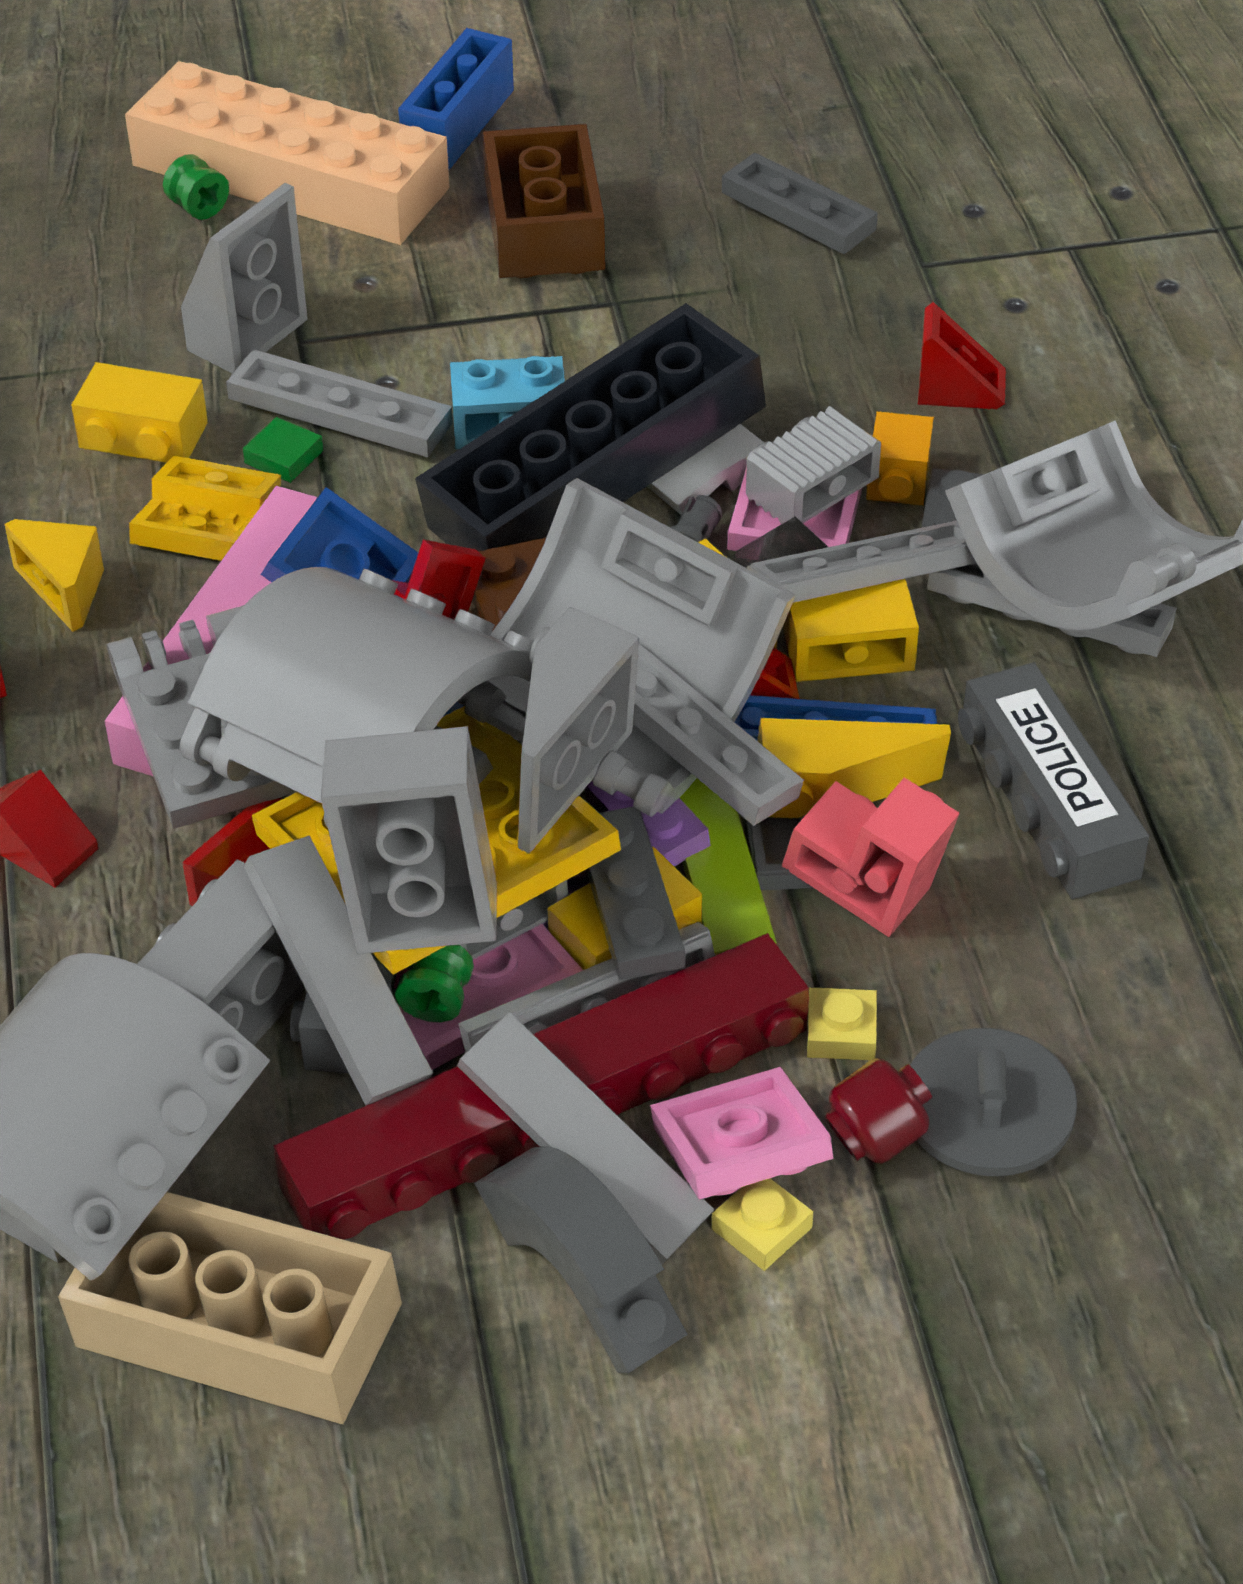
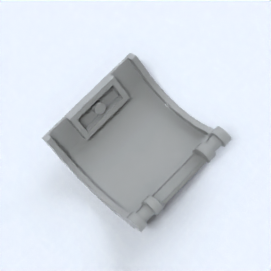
M1116 420L945 490L967 546L992 585L1008 601L1027 615L1042 623L1061 629L1082 631L1107 626L1132 617L1243 564V519L1235 536L1229 537L1206 535L1176 521L1157 504L1143 485Z
M576 478L566 485L545 543L527 580L490 636L504 641L508 631L511 630L535 640L537 634L544 627L551 628L569 607H572L638 636L639 644L735 722L767 663L796 594ZM512 675L495 677L475 686L457 701L465 706L464 712L468 716L481 723L487 722L523 742L530 682ZM633 724L630 736L616 752L611 751L605 757L591 781H593L594 786L611 795L619 791L634 800V808L652 817L657 812L663 814L690 787L697 777Z
M310 567L290 572L276 579L255 594L233 617L220 635L188 701V704L195 706L182 735L180 752L184 758L204 766L212 763L213 769L217 774L231 781H240L248 775L250 770H253L322 803L321 788L325 740L433 730L445 713L463 695L487 680L512 675L530 682L532 663L529 656L534 640L511 630L508 631L504 641L490 636L495 624L459 609L455 620L443 616L445 603L414 589L410 590L407 599L396 596L394 593L398 583L367 569H363L359 579L327 567ZM221 719L228 722L222 737ZM324 814V822H325V825L327 826V822H326V818H325V814Z
M81 953L65 957L44 974L0 1025V1208L30 1228L92 1281L105 1271L270 1062V1059L207 1004L156 972L127 960L103 954Z

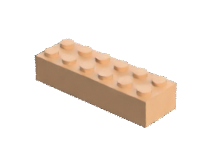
M178 61L125 114L133 166L165 175L169 166L177 158L187 154H194L203 159L210 168L219 171L226 177L229 182L230 195L258 203L281 185L287 183L294 187L297 215L401 245L450 188L446 136L428 132L419 127L407 126L382 119L374 114L361 113L336 106L328 101L315 100L294 94L282 88H273L248 81L240 76L227 75L206 69L194 63Z

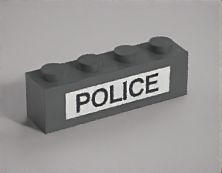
M1035 662L966 681L964 707L958 712V724L961 734L966 743L969 745L974 744L981 754L992 785L996 788L1001 787L1008 797L1019 828L1023 832L1029 831L1038 845L1042 863L1047 873L1053 878L1058 877L1071 900L1141 879L1149 834Z

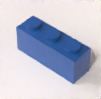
M466 28L398 108L400 124L419 127L425 131L447 137L449 170L514 91L512 39Z

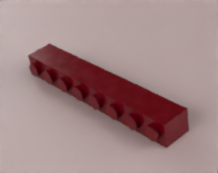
M767 933L536 1032L533 1035L618 1116L650 1100L667 1098L681 1086L708 1074L725 1072L734 1067L740 1060L771 1046L780 1047L794 1040L799 1034L807 1031L809 987ZM455 1067L280 1142L273 1147L280 1188L303 1229L345 1240L358 1235L368 1225L395 1213L417 1209L427 1203L431 1197L465 1182H477L531 1148L540 1146L459 1067Z

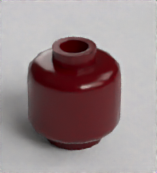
M874 1058L831 1089L829 1104L832 1110L824 1115L840 1142L856 1161L866 1156L875 1163L883 1164L928 1131L929 1116L923 1105L933 1097L925 1083L909 1064H906L897 1071L888 1061L882 1058Z

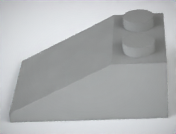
M287 183L281 185L209 239L181 306L187 351L232 374L253 349L267 352L308 320L294 187Z
M569 607L551 628L544 627L537 634L530 650L529 659L532 663V672L521 752L518 848L529 854L595 777L605 757L611 751L616 752L630 736L633 728L639 637L572 607Z

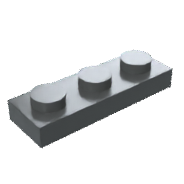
M755 152L722 175L723 194L842 254H846L877 230V212Z
M634 807L600 812L599 814L618 829L621 851L586 869V873L618 980L685 968V948L641 812Z

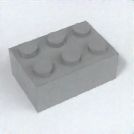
M468 726L325 740L321 801L357 954L496 941L497 881Z

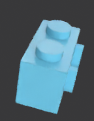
M532 356L521 359H476L468 362H450L455 449H461L563 383L565 379L562 356Z

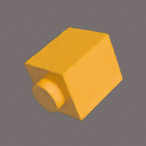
M876 412L873 437L881 442L879 478L867 484L866 500L924 505L934 417Z

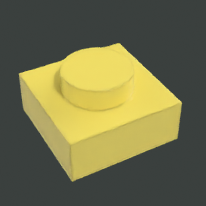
M809 987L807 1058L874 1059L876 1054L877 990Z
M771 1178L741 1187L712 1213V1230L763 1271L802 1238L813 1225V1211Z

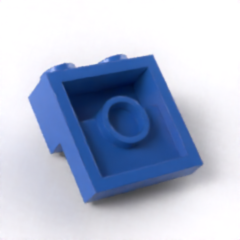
M325 487L268 561L260 575L273 582L290 572L303 568L327 567L359 579L363 569H367L390 580L409 583L418 552Z

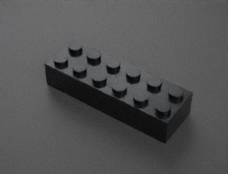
M687 303L683 304L417 476L415 481L428 529L446 544L472 548L477 551L547 538L566 485L576 478L621 502L626 501L766 407L760 355Z

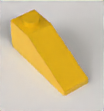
M760 718L757 741L804 780L799 798L769 817L799 818L805 816L835 781L855 794L862 795L871 802L888 797L904 777L917 786L942 779L951 736L950 725Z

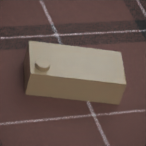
M170 1192L165 1193L100 1276L90 1281L78 1269L74 1268L58 1296L74 1344L78 1348L339 1424H344L402 1305L392 1253Z

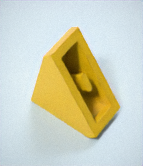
M14 519L5 523L13 567L72 632L82 628L104 571L96 526Z

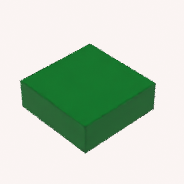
M275 417L243 447L244 463L263 472L279 474L282 480L291 483L324 451L322 436Z

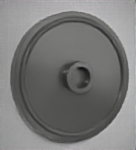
M965 1029L936 1039L922 1049L910 1064L933 1097L923 1105L929 1116L928 1131L916 1141L930 1155L950 1167L982 1176H1008L1023 1173L1037 1168L1053 1158L1063 1148L1071 1135L1077 1111V1097L1073 1081L1059 1059L1044 1046L1030 1038L1001 1029Z

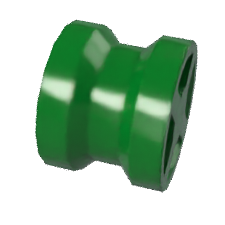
M187 154L177 158L167 169L163 179V191L168 199L182 206L189 215L198 220H204L216 215L223 208L229 195V182L222 173L210 168L203 159L194 154Z
M459 944L447 945L406 968L407 972L400 976L396 988L395 997L397 1003L405 1012L420 1020L437 1023L453 1020L461 1011L465 998L463 987L469 983L474 968L472 956Z

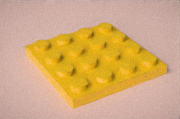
M465 706L442 717L437 726L443 729L468 726L471 745L486 753L493 766V770L479 784V790L497 881L498 918L621 851L619 831L584 799L578 796L530 854L519 849L522 745L512 736L487 722L481 723L465 714ZM296 792L252 815L256 835L270 849L310 835L345 903L328 827L324 822L322 803ZM445 946L373 952L372 954L394 975Z

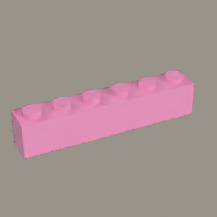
M279 486L273 489L163 640L168 665L189 659L187 652L182 648L179 638V623L193 620L196 624L205 653H211L214 646L209 634L206 616L243 606L260 590L272 583L260 574L318 497ZM149 661L143 667V671L151 670ZM122 696L105 720L112 762L115 765L153 776Z

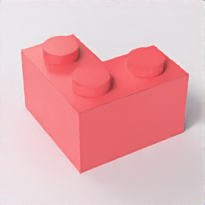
M905 777L878 808L868 798L855 794L835 781L793 829L782 867L788 869L790 873L887 937H890L930 889L960 813L945 804L936 794L923 790Z

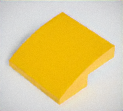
M173 455L152 477V499L129 523L130 544L222 561L276 486H281V475Z

